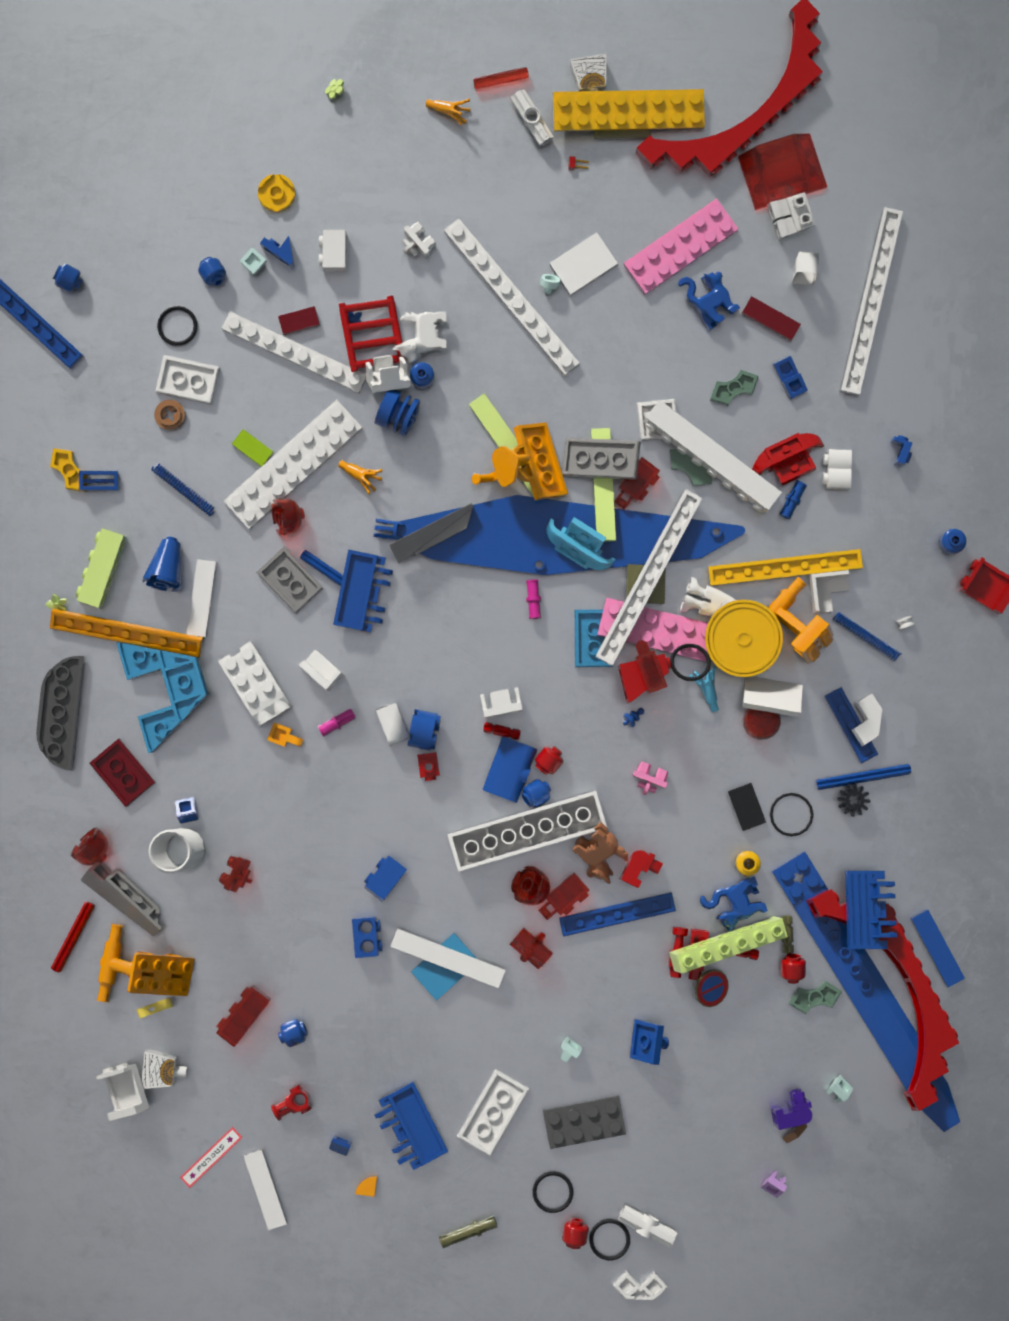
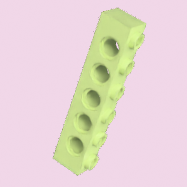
M773 916L671 951L669 955L674 971L682 974L788 936L783 918Z

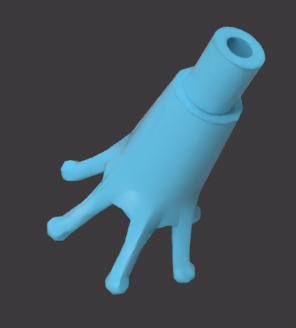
M716 666L713 667V670H709L706 680L702 678L699 681H695L702 690L712 712L719 710L714 685ZM694 671L696 676L700 675L697 671Z

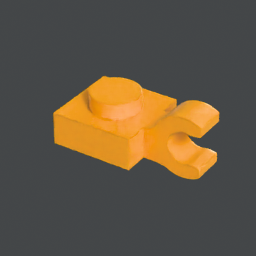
M275 722L267 738L268 741L286 747L288 742L300 747L303 743V739L291 735L293 729Z

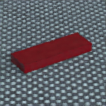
M752 296L742 312L746 317L789 341H792L801 325L799 322Z

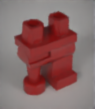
M673 927L672 934L676 935L674 947L670 952L683 948L684 936L688 935V928ZM691 928L689 945L708 939L709 931ZM669 955L668 966L670 967V976L681 978V973L674 971ZM704 966L689 971L688 979L698 980L701 970L704 971Z

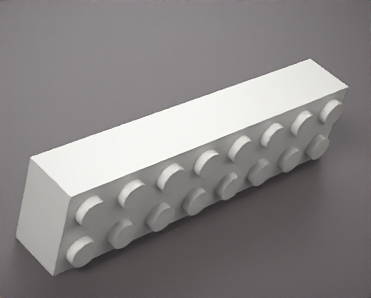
M592 791L447 835L459 872L595 832V826L601 822L606 827L607 825L597 791Z

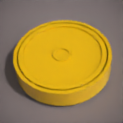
M735 600L726 603L711 616L706 627L705 645L711 660L722 671L733 676L751 677L766 671L777 660L782 649L783 632L779 620L768 607L756 601Z

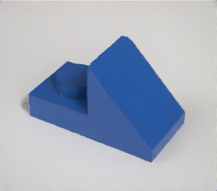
M289 236L280 248V244L272 238L270 240L265 237L262 239L260 245L264 250L291 269L295 267Z

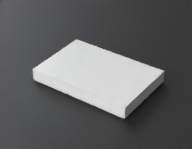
M595 233L552 261L549 265L571 296L617 266L618 263L599 234Z
M164 355L155 392L212 405L220 367Z
M753 676L745 677L742 707L800 717L803 685Z

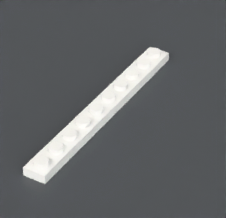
M887 207L883 209L841 392L858 396L861 393L903 211Z
M458 218L444 230L447 236L562 374L566 376L580 364L462 221Z
M685 489L598 650L596 658L613 666L702 500L701 497Z

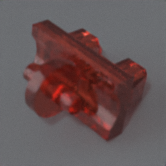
M229 857L227 866L233 869L230 875L223 872L219 878V882L224 885V889L237 892L238 888H243L246 882L252 883L253 880L248 877L251 872L248 869L251 863L250 860L242 857Z

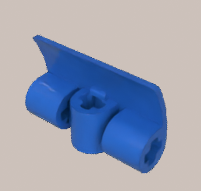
M503 736L483 786V791L517 803L522 788L527 781L537 749Z

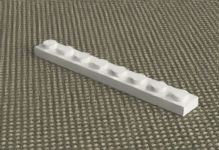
M229 312L222 326V330L357 393H360L365 383V374L359 371L351 372L350 367L233 312Z

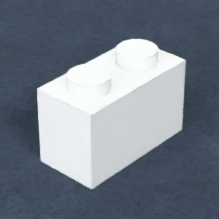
M323 230V236H319V247H322V254H319V266H322L324 272H347L346 230Z

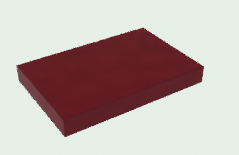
M120 738L89 763L125 807H128L156 783Z

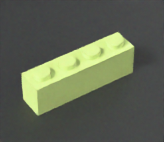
M103 528L101 532H97L95 549L91 550L88 558L90 561L89 566L84 569L82 579H84L83 584L78 587L76 592L77 601L99 609L103 608L127 537Z

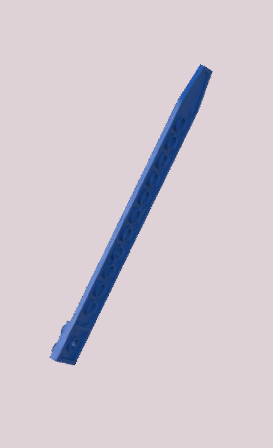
M804 851L773 870L772 873L903 1086L908 1091L917 1059L918 1034L865 949H848L847 924L826 917L814 918L806 900L828 890ZM795 873L803 874L804 877L801 883L798 881L794 882ZM942 1075L930 1082L937 1091L938 1101L922 1109V1111L945 1132L960 1123V1119L948 1082Z

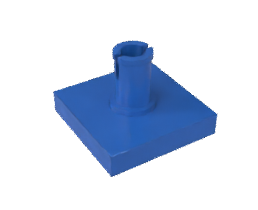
M635 1019L630 1058L659 1065L661 1049H667L669 1046L668 1038L663 1037L664 1026Z

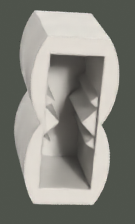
M829 449L827 454L823 456V465L826 466V473H823V484H826V489L849 490L851 488L852 450Z

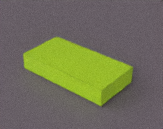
M242 429L232 443L234 447L261 467L274 453L244 429Z

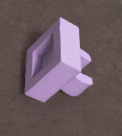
M775 1171L764 1180L761 1188L778 1198L785 1192L787 1185L784 1184L786 1177H783L780 1181L777 1180V1172Z

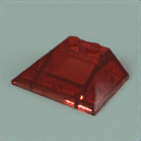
M810 133L791 134L757 145L738 156L755 210L767 207L770 202L782 200L803 192L809 194L827 188Z

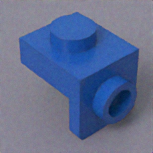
M901 435L894 436L891 440V443L901 446L895 461V465L900 467L905 462L909 463L912 452H909L912 442H909L907 437Z

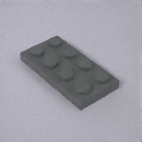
M619 1095L543 1110L550 1149L626 1135Z

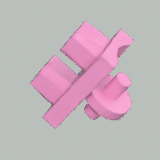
M642 761L632 775L647 781L646 783L638 782L637 787L644 789L642 794L646 796L648 791L656 792L657 788L651 786V783L666 788L668 784L666 782L668 771L658 768L655 777L648 775L651 765Z

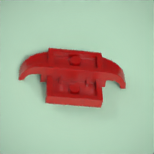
M797 433L765 448L755 461L752 470L758 475L767 470L769 472L774 471L781 486L816 470V466L809 453L815 447H824V444L818 435Z

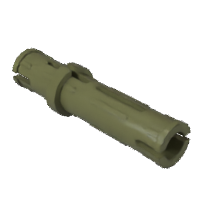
M494 1216L478 1222L477 1220L473 1221V1224L439 1236L440 1243L444 1249L476 1235L479 1237L486 1231L498 1228Z

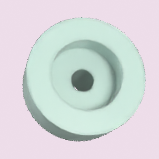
M552 274L542 275L540 285L545 288V293L551 294L552 289L559 288L560 278Z

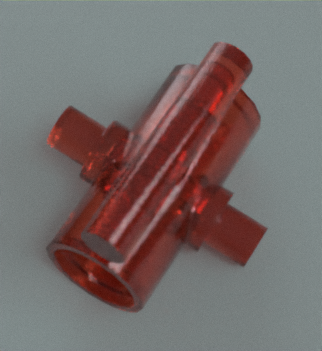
M525 928L509 944L521 954L520 960L522 962L528 960L537 969L542 967L553 954L543 944V940L546 937L544 933L540 932L538 935L533 936Z

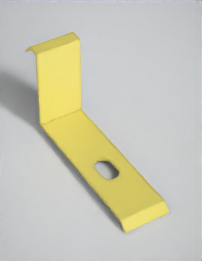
M166 998L137 1009L139 1018H143L167 1008H172L173 1004L170 998ZM149 1008H155L153 1011H149Z

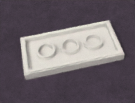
M495 1069L457 1137L491 1156L529 1088Z

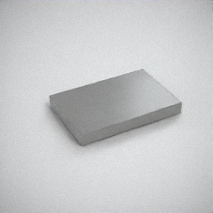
M285 547L281 548L256 572L295 614L323 589L319 582Z

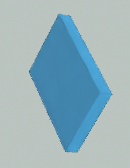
M574 610L575 667H614V664L611 666L595 657L605 637L597 636L603 610Z
M455 933L441 944L476 958ZM423 960L411 971L436 1001L465 976L426 960Z

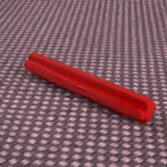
M88 901L84 902L51 966L53 971L58 973L62 971L95 907L94 904Z

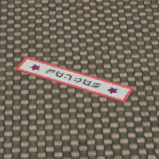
M232 1127L180 1178L189 1188L193 1186L242 1136Z

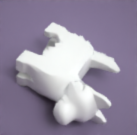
M406 312L405 315L400 317L401 321L415 323V339L407 340L393 348V350L399 351L401 356L406 357L408 364L415 363L419 354L435 350L444 352L446 350V340L438 338V329H436L437 325H435L436 323L444 325V322H446V312H423L420 314L413 312L409 314Z

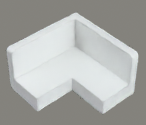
M849 570L817 573L808 576L813 614L833 612L831 593L850 591Z
M314 650L299 665L327 691H330L344 675L317 650Z

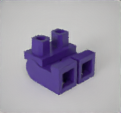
M800 1088L789 1090L791 1101H787L788 1108L782 1109L777 1104L770 1106L773 1124L777 1129L782 1130L800 1126L811 1121L812 1112L809 1108H812V1105L805 1098L804 1091H801Z

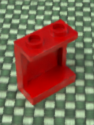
M983 557L978 560L974 559L969 567L971 572L968 576L965 575L959 584L962 586L959 591L997 615L1002 614L1009 603V575L986 562Z

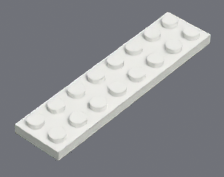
M336 399L229 495L224 502L250 530L363 428Z

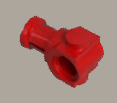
M300 1085L289 1090L291 1094L285 1096L284 1101L277 1105H271L272 1112L278 1121L291 1112L293 1114L297 1112L304 1114L312 1109L310 1106V1095ZM297 1095L305 1097L304 1104L297 1103Z

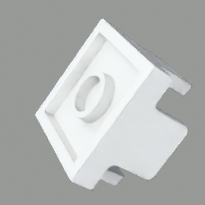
M391 355L374 357V372L370 362H365L366 381L373 393L410 387L407 363L404 357H399L400 368L393 366V357Z
M518 687L514 688L517 703L514 704L511 703L508 689L490 693L492 708L489 709L486 707L484 694L480 695L485 719L523 711Z

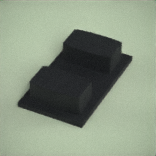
M752 783L728 791L742 831L766 823Z

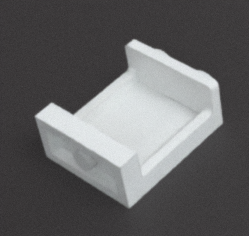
M126 1062L117 1065L116 1069L113 1066L102 1070V1074L96 1076L97 1080L105 1078L115 1109L107 1113L109 1121L135 1115L149 1109L136 1064L127 1065Z

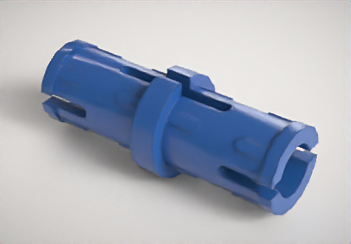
M796 480L792 491L786 496V502L779 514L780 516L791 519L807 487L805 483Z

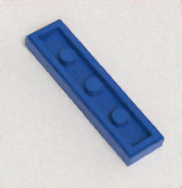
M842 687L825 695L824 698L860 763L862 764L877 756L878 752L872 741L861 746L853 734L852 729L860 725L861 721Z
M925 910L910 918L946 986L950 987L965 979L929 910Z

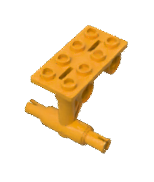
M797 577L788 589L780 592L781 594L768 608L781 623L797 636L791 643L794 647L793 650L809 663L810 661L814 662L821 653L819 651L823 647L827 648L832 643L834 634L830 624L818 615L806 626L788 611L796 601L798 593L807 585L802 579Z
M111 924L109 940L105 942L103 956L100 960L101 967L98 977L100 987L97 1001L109 1002L111 987L115 984L117 972L125 974L130 978L127 989L129 993L188 995L194 958L175 954L155 955L137 951L132 962L120 959L122 950L120 940L124 926Z

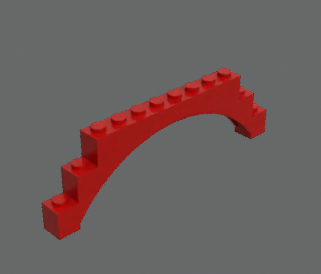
M800 0L790 10L789 17L792 19L793 35L787 68L776 89L755 113L726 131L701 139L668 141L654 139L650 135L636 147V154L650 169L654 166H660L665 161V157L679 173L683 170L688 171L694 165L693 161H695L708 177L713 173L717 175L724 168L722 165L727 161L729 163L737 157V152L741 148L745 150L752 143L750 141L752 138L761 136L769 123L773 125L780 118L778 115L784 111L786 113L790 110L797 98L799 100L807 94L806 90L810 86L814 88L822 80L820 77L823 71L811 59L820 52L819 47L821 45V41L810 31L819 22L818 17L820 13L808 0Z
M832 889L825 890L806 900L814 918L826 917L847 924L846 901L839 904V897ZM886 903V918H878V921H896L897 925L891 927L881 926V933L895 932L897 933V938H879V941H887V949L882 950L894 963L907 986L914 1006L918 1028V1049L915 1069L908 1091L903 1094L912 1111H921L938 1101L937 1091L930 1082L949 1072L947 1061L940 1054L959 1044L958 1034L951 1027L948 1021V1014L942 1010L939 1004L940 999L933 992L931 981L924 974L922 963L913 952V945L906 939L904 935L905 930L895 917L896 912L889 903Z

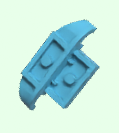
M575 517L567 528L563 527L561 531L554 526L552 518L548 522L546 532L549 540L556 546L554 549L586 570L588 567L595 570H604L611 567L616 560L613 557L611 559H604L600 556L603 552L600 550V547L606 537Z

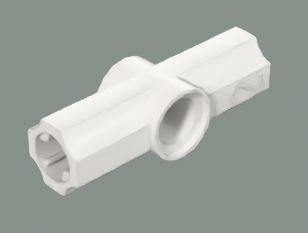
M524 89L514 93L510 99L524 120V125L530 130L540 147L548 144L554 137L542 119L540 111L534 106ZM529 115H535L537 119L535 121H529L527 117Z
M626 1204L620 1212L618 1221L632 1227L640 1235L648 1239L652 1238L669 1248L674 1243L677 1231L663 1225L655 1217L647 1213L643 1214Z

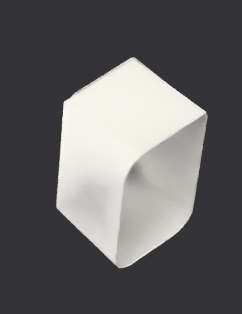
M799 252L794 264L792 283L808 285L815 283L818 277L819 253Z
M396 703L376 709L389 746L409 738Z

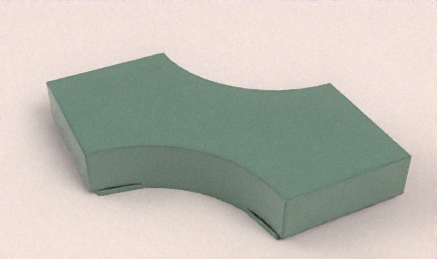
M740 370L737 377L731 381H717L710 401L728 406L731 400L738 395H752L759 376Z
M670 449L671 468L687 474L692 486L712 484V477L706 472V468L695 465L691 461L692 458L687 454L683 455L676 449Z
M826 981L819 987L811 990L798 987L789 1004L805 1014L811 1008L818 1005H826L832 1008L842 991Z

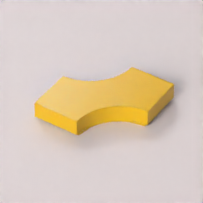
M53 448L50 467L61 472L65 479V489L86 492L79 490V471L81 470L74 463L73 452ZM83 475V479H88V475Z

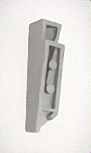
M470 503L389 544L398 564L413 553L418 555L467 529L473 504Z
M99 859L81 878L84 884L152 936H155L161 929L158 922L159 907L117 868L111 872L103 861Z

